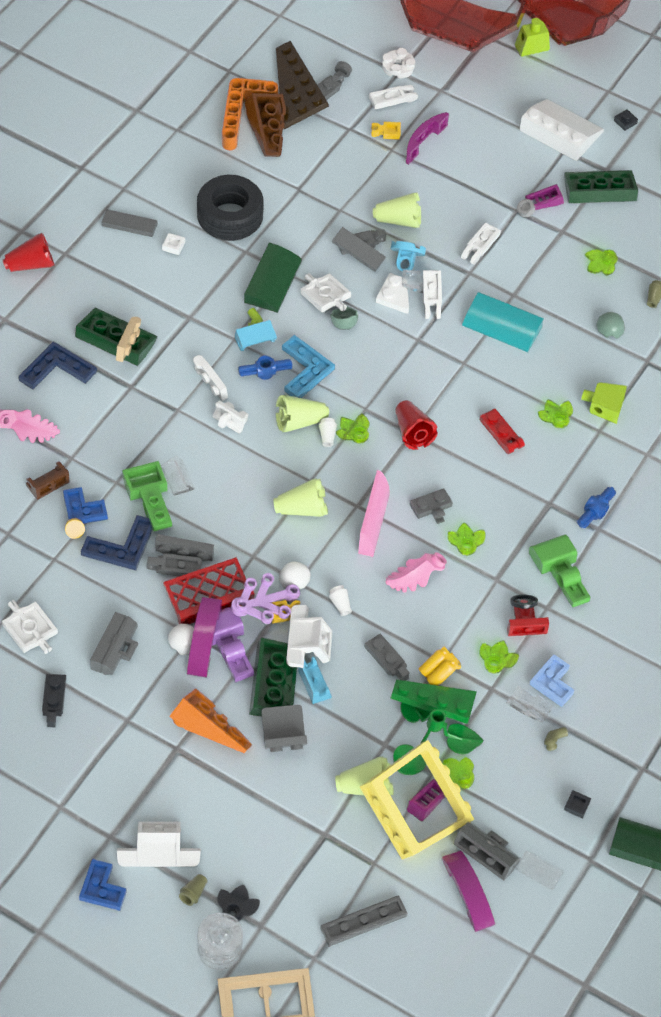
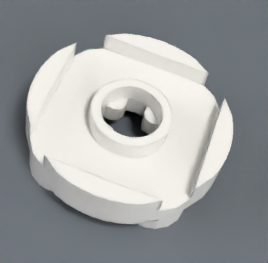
M399 48L383 55L382 69L386 75L390 77L394 75L402 79L409 77L413 73L415 59L406 49Z

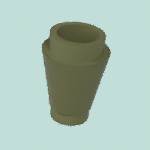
M654 280L649 284L647 306L651 308H656L661 300V281Z
M197 874L196 877L180 889L179 898L184 904L192 906L198 902L208 882L206 877Z

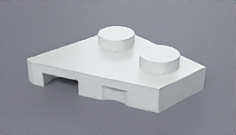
M389 273L376 297V303L408 314L409 300L406 278Z

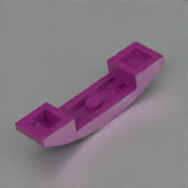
M445 112L431 117L414 131L407 146L406 164L409 165L419 155V145L432 132L439 135L448 126L449 113Z
M202 597L191 642L187 675L207 678L211 660L210 654L222 600Z
M461 850L443 856L442 861L449 876L453 877L475 932L494 926L495 921L486 895L467 857Z

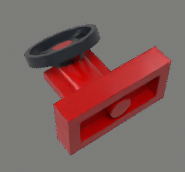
M526 594L511 597L510 604L514 606L515 619H509L508 636L547 634L549 618H535L534 607L538 605V598Z

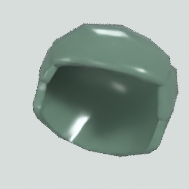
M348 306L345 311H341L338 308L336 310L333 309L332 314H330L334 326L341 330L353 328L358 321L357 310Z
M607 312L599 316L596 327L598 332L606 338L614 336L617 339L624 334L625 324L621 315L615 312Z

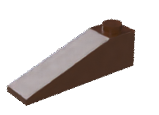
M252 93L244 103L249 123L264 157H280L283 143L282 132L285 125L284 115L286 114L283 94Z

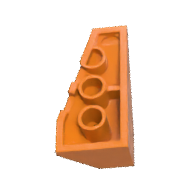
M196 688L180 701L169 716L177 726L242 753H245L252 746L236 727L228 725V718L224 714H218L214 710L216 705Z

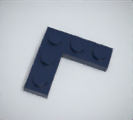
M53 341L18 376V379L21 383L34 389L57 366L86 384L97 373V367Z
M136 515L124 546L87 536L80 551L81 556L136 571L153 531L149 518Z

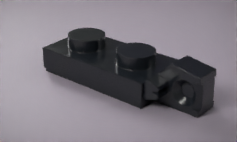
M46 674L42 713L43 716H47V727H55L56 717L63 714L66 675Z

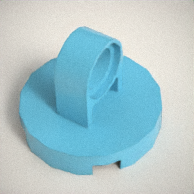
M392 241L390 249L398 252L396 265L401 272H410L414 267L416 256H425L426 248L420 246V249H418L415 244L396 241L395 243ZM403 260H409L410 262L409 267L406 269L401 268Z

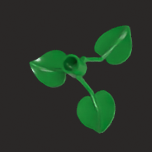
M401 702V714L407 721L411 723H416L419 720L421 722L427 721L428 730L421 743L427 740L431 732H439L442 728L444 736L448 737L447 746L457 754H468L484 741L475 731L461 724L450 725L447 732L446 714L441 710L436 709L429 712ZM408 744L398 746L393 754V762L400 759L414 749V747ZM419 754L397 771L404 775H415L424 770L426 762L422 755Z

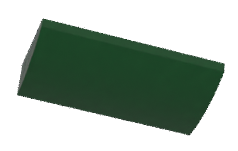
M632 170L564 172L569 203L637 201L638 187Z
M269 242L244 293V303L278 313L301 265L302 258L288 249Z
M95 307L76 325L75 337L116 356L117 346L128 322ZM139 328L140 334L136 337L135 344H131L129 356L126 355L124 359L136 366L143 361L157 340L156 335Z
M260 638L256 649L249 715L262 717L261 711L264 708L294 704L297 667L287 664L288 643Z
M619 817L609 855L661 871V830Z

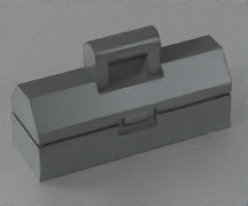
M118 612L114 613L90 659L91 670L104 675H113L121 659L131 660L138 646V642L132 640L138 627L136 621L129 616ZM125 645H127L128 648L126 652H123Z
M467 822L459 830L453 843L503 881L514 871L521 860L519 856L506 848L509 842L492 830L488 834L471 822Z

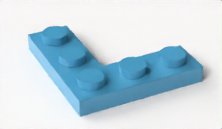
M293 335L282 345L284 352L306 367L284 387V391L290 396L302 398L335 370L334 363L296 335Z

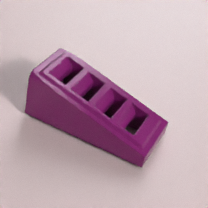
M557 184L525 196V199L531 201L535 199V210L564 204L563 195Z
M432 779L409 800L407 811L420 821H424L445 798L435 779ZM433 788L435 791H437V792L440 793V794H439V795L436 794V793H435L434 791H432L431 789Z

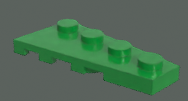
M396 679L390 699L429 712L438 709L443 711L447 718L468 724L477 691Z

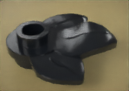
M245 885L235 888L231 893L221 889L217 896L218 905L223 909V918L229 923H238L243 917L253 915L260 905L259 899H249ZM235 911L237 915L231 916L229 913Z

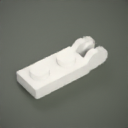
M405 85L372 92L369 94V99L376 110L404 102L410 103L417 100L418 95L416 92H413L414 87L412 85Z
M485 223L470 240L461 258L466 260L471 251H473L475 254L472 256L470 263L476 264L480 256H483L498 238L501 230Z
M423 270L425 319L430 317V306H436V319L441 318V270Z
M200 355L195 356L193 363L195 364L194 368L197 374L201 375L206 384H210L211 391L215 396H219L222 401L227 399L228 394L225 384L205 358Z

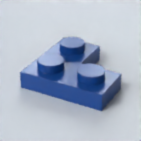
M82 487L63 490L68 520L77 518L84 524L108 519L104 500L85 503Z
M92 859L79 895L80 901L121 911L127 888L108 884L113 864Z

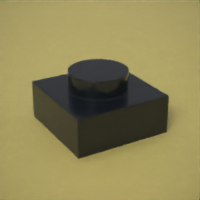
M626 109L614 117V122L626 131L638 123V118Z
M572 790L564 811L583 819L592 798Z

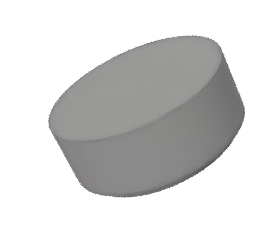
M529 199L520 201L517 205L519 215L522 217L533 215L535 212L534 203Z

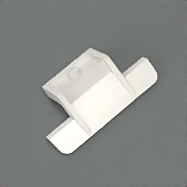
M294 605L291 608L287 664L292 667L304 668L305 653L313 652L322 663L330 661L332 630L322 617L308 618L309 608L307 605Z
M138 822L137 848H117L118 864L123 867H195L200 862L201 848H180L181 822Z

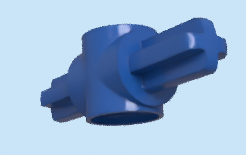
M265 355L259 357L255 364L239 366L238 373L240 376L256 374L260 379L268 380L273 375H276V371L292 369L293 365L291 359L274 361V358Z
M612 486L607 487L601 495H592L584 506V514L577 520L580 528H586L593 520H601L609 509V501L616 495V491Z

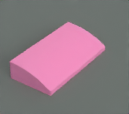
M379 470L376 472L362 524L358 554L371 557L375 553L390 496L388 481Z

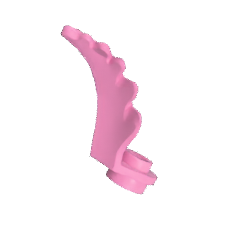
M28 409L21 412L16 410H0V428L13 429L21 441H25L28 436L31 443L35 442L36 437L42 443L44 442V437L49 441L51 436L55 438L60 433L57 425L53 426V422L48 423V419L40 421L41 416L39 414L31 417V411Z
M438 552L434 554L425 553L421 558L409 559L406 562L407 567H399L397 569L399 573L392 572L386 578L385 583L392 589L395 587L396 591L402 589L403 592H407V586L411 591H415L417 584L425 587L431 572L434 570L442 571L447 561Z

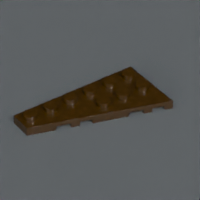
M291 41L276 48L279 93L283 94L286 106L284 130L329 107L326 98Z

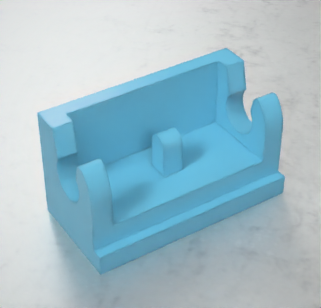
M270 320L236 329L235 340L240 351H244V348L269 340L275 342L277 339Z
M312 657L310 663L306 664L304 660V668L298 667V672L312 704L330 699L332 696L317 665L316 658Z

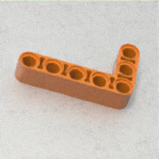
M234 78L230 81L222 129V147L225 150L230 151L237 147L243 103L246 102L252 93L278 94V84L276 82Z

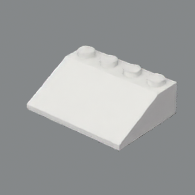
M548 99L531 106L522 116L520 125L521 132L575 161H578L604 131L603 128Z

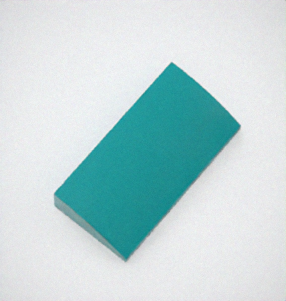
M478 292L464 318L462 326L528 352L543 326L544 318Z

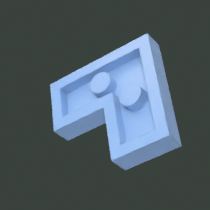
M554 654L530 680L529 685L561 707L574 694V689L560 680L569 670L570 665Z

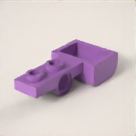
M228 607L220 610L212 646L217 645L235 682L254 676V670L246 657L241 640L237 639L238 636L244 635L243 622L239 616L232 612V608Z

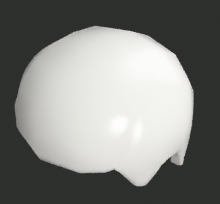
M289 562L280 571L279 581L284 588L294 584L299 589H303L310 582V570L300 562Z
M178 624L168 634L171 648L177 650L180 655L190 654L194 627L189 624Z

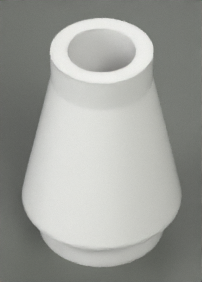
M323 418L319 423L322 445L324 447L334 445L337 424L333 418Z
M343 585L332 588L329 591V598L341 616L350 614L352 610L347 589Z

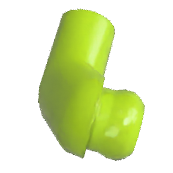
M255 308L248 310L247 314L252 319L251 323L248 322V326L263 322L262 317Z

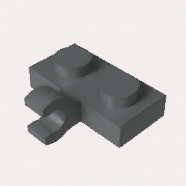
M444 488L410 500V506L418 519L432 514L437 524L445 522L443 518L445 516L444 509L452 507L453 504Z

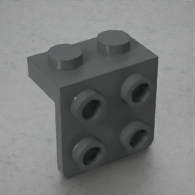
M301 705L262 709L265 749H270V752L283 751L282 748L291 747V750L303 749V745L308 744Z

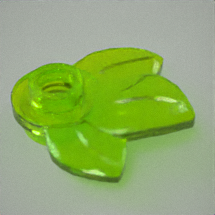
M595 249L585 253V256L591 261L587 267L588 272L594 274L602 272L605 276H608L615 271V264L618 260L615 251L605 250L603 252Z
M548 399L544 410L538 411V416L542 421L552 423L556 428H565L569 425V417L573 414V406L569 400L559 406Z
M362 413L358 415L355 421L341 417V429L337 430L336 434L343 440L364 443L369 438V420Z
M463 523L457 532L448 531L447 534L450 544L456 546L458 551L466 556L474 554L476 548L484 543L486 537L484 529L473 532L466 523Z
M504 640L494 644L492 647L482 643L479 654L484 660L485 669L493 674L501 672L503 668L513 667L519 659V654L508 653V647Z
M465 757L460 762L454 758L443 760L442 764L449 768V776L453 783L458 784L462 789L470 788L473 785L475 777L473 773L474 764L471 759Z

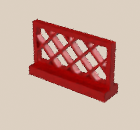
M237 557L165 581L163 585L178 617V623L192 624L196 622L200 602L195 601L198 593L208 596V598L222 600V610L231 607L232 601L235 598L241 597L244 589L236 590L232 586L234 581L241 582L244 585L246 577ZM235 565V575L225 572L227 566ZM210 572L218 573L219 576L217 580L214 581L206 578L207 574ZM222 575L232 579L229 586L219 583ZM196 578L201 580L197 588L189 585V580ZM204 582L214 585L211 593L201 589ZM175 584L182 586L180 594L171 591L170 586ZM216 587L227 590L225 595L221 597L215 595ZM185 588L195 591L192 599L182 595ZM251 591L248 600L254 599V591ZM180 599L190 603L189 607L180 610L178 607Z

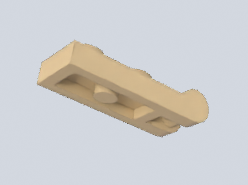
M131 317L117 346L116 361L123 362L125 356H129L131 344H135L136 337L140 334L138 327L141 326V319L139 317Z

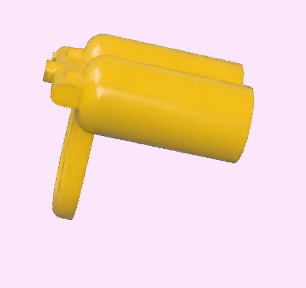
M444 646L436 650L419 667V671L427 678L429 684L440 686L456 669L461 668V663Z

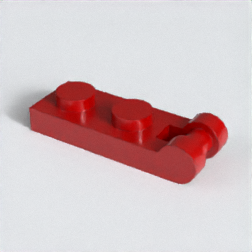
M496 408L480 415V422L507 454L513 453L516 448L520 449L525 446L524 440L514 432Z

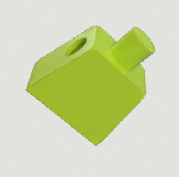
M533 18L530 24L522 25L515 47L521 57L550 50L549 31L544 22L539 18Z
M599 382L595 392L584 389L581 400L591 402L589 411L591 414L617 424L627 386Z

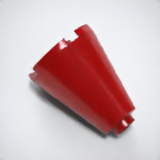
M44 234L35 235L5 254V259H2L5 269L14 272L55 266Z
M405 400L396 406L395 411L404 445L412 450H419L417 447L424 446V448L429 446L438 434L436 423L411 401Z

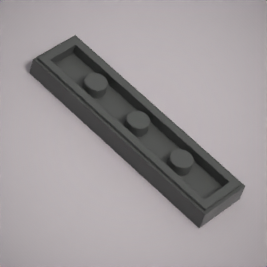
M398 895L320 926V929L330 947L407 917L408 913Z

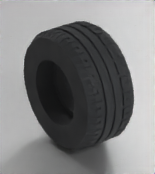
M220 175L212 178L200 188L197 196V219L202 229L209 235L225 241L241 240L257 231L263 221V194L259 187L251 180L239 175ZM223 204H237L243 208L238 211L228 212L217 207Z

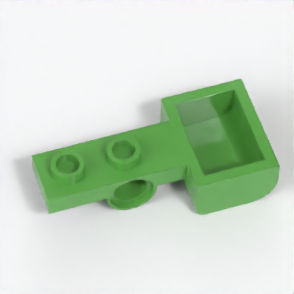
M159 461L122 470L124 485L130 501L142 499L146 517L149 518L153 531L172 527V520L161 494L168 490L167 481Z
M566 534L529 547V555L540 573H552L572 608L590 602L591 597L581 582L578 568L571 566L577 560V550Z

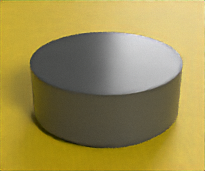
M339 61L335 66V72L341 71L345 74L344 77H349L352 67L344 61Z

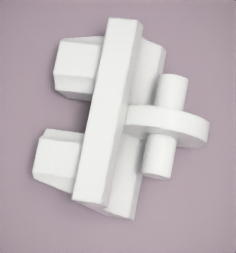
M220 400L216 402L213 418L219 421L218 426L220 428L228 426L235 432L241 433L244 424L247 422L248 413L244 411L237 412L230 402L223 403Z

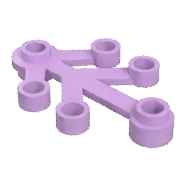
M265 573L261 579L262 584L256 598L248 600L251 591L257 586V581L254 578H247L241 597L235 598L231 603L232 612L239 617L249 614L260 619L265 624L272 622L274 614H277L282 619H287L291 609L286 605L279 607L271 602L282 599L288 602L297 600L300 596L299 587L292 584L288 585L283 591L266 595L269 586L274 581V576L270 573ZM259 606L266 610L261 612L253 607Z

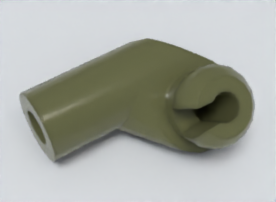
M565 726L547 733L544 745H546L548 751L557 749V740L568 736Z

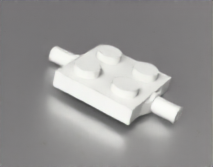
M310 273L306 274L305 280L309 284L301 288V294L321 312L333 306L338 307L341 311L346 310L347 305L343 301L351 297V292L330 273L320 278H314Z
M12 600V603L10 601L8 606L13 613L2 621V625L19 648L25 653L36 646H40L45 654L50 652L52 648L46 641L58 634V631L36 601L22 608L18 606L15 600Z

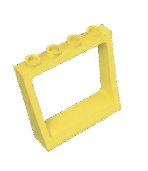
M429 740L420 743L360 786L401 859L417 854L461 828L467 822L474 820L470 812V804L462 799L459 785L453 783L449 776V768L441 763L438 749L432 747ZM421 754L457 815V821L418 843L384 786V780Z

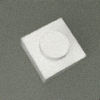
M168 233L162 245V250L179 255L185 244V238Z

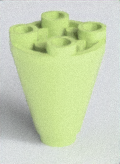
M317 478L312 479L278 495V498L273 499L276 513L315 517L327 515L328 509L323 497H326L321 480Z
M382 756L341 772L340 775L335 776L337 791L365 796L360 786L389 767L390 763H388L387 758ZM388 777L384 780V786L390 795H394L393 784L390 783Z

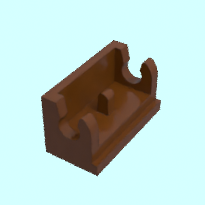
M60 461L56 462L57 466L55 469L35 480H32L30 477L26 479L27 488L37 500L70 482L69 471Z

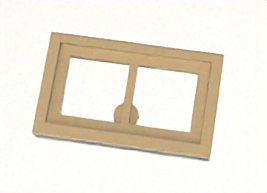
M309 968L217 979L222 1017H234L231 990L260 987L258 994L264 999L266 1017H271L268 998L271 996L272 990L269 986L298 982L302 1014L283 1017H315Z

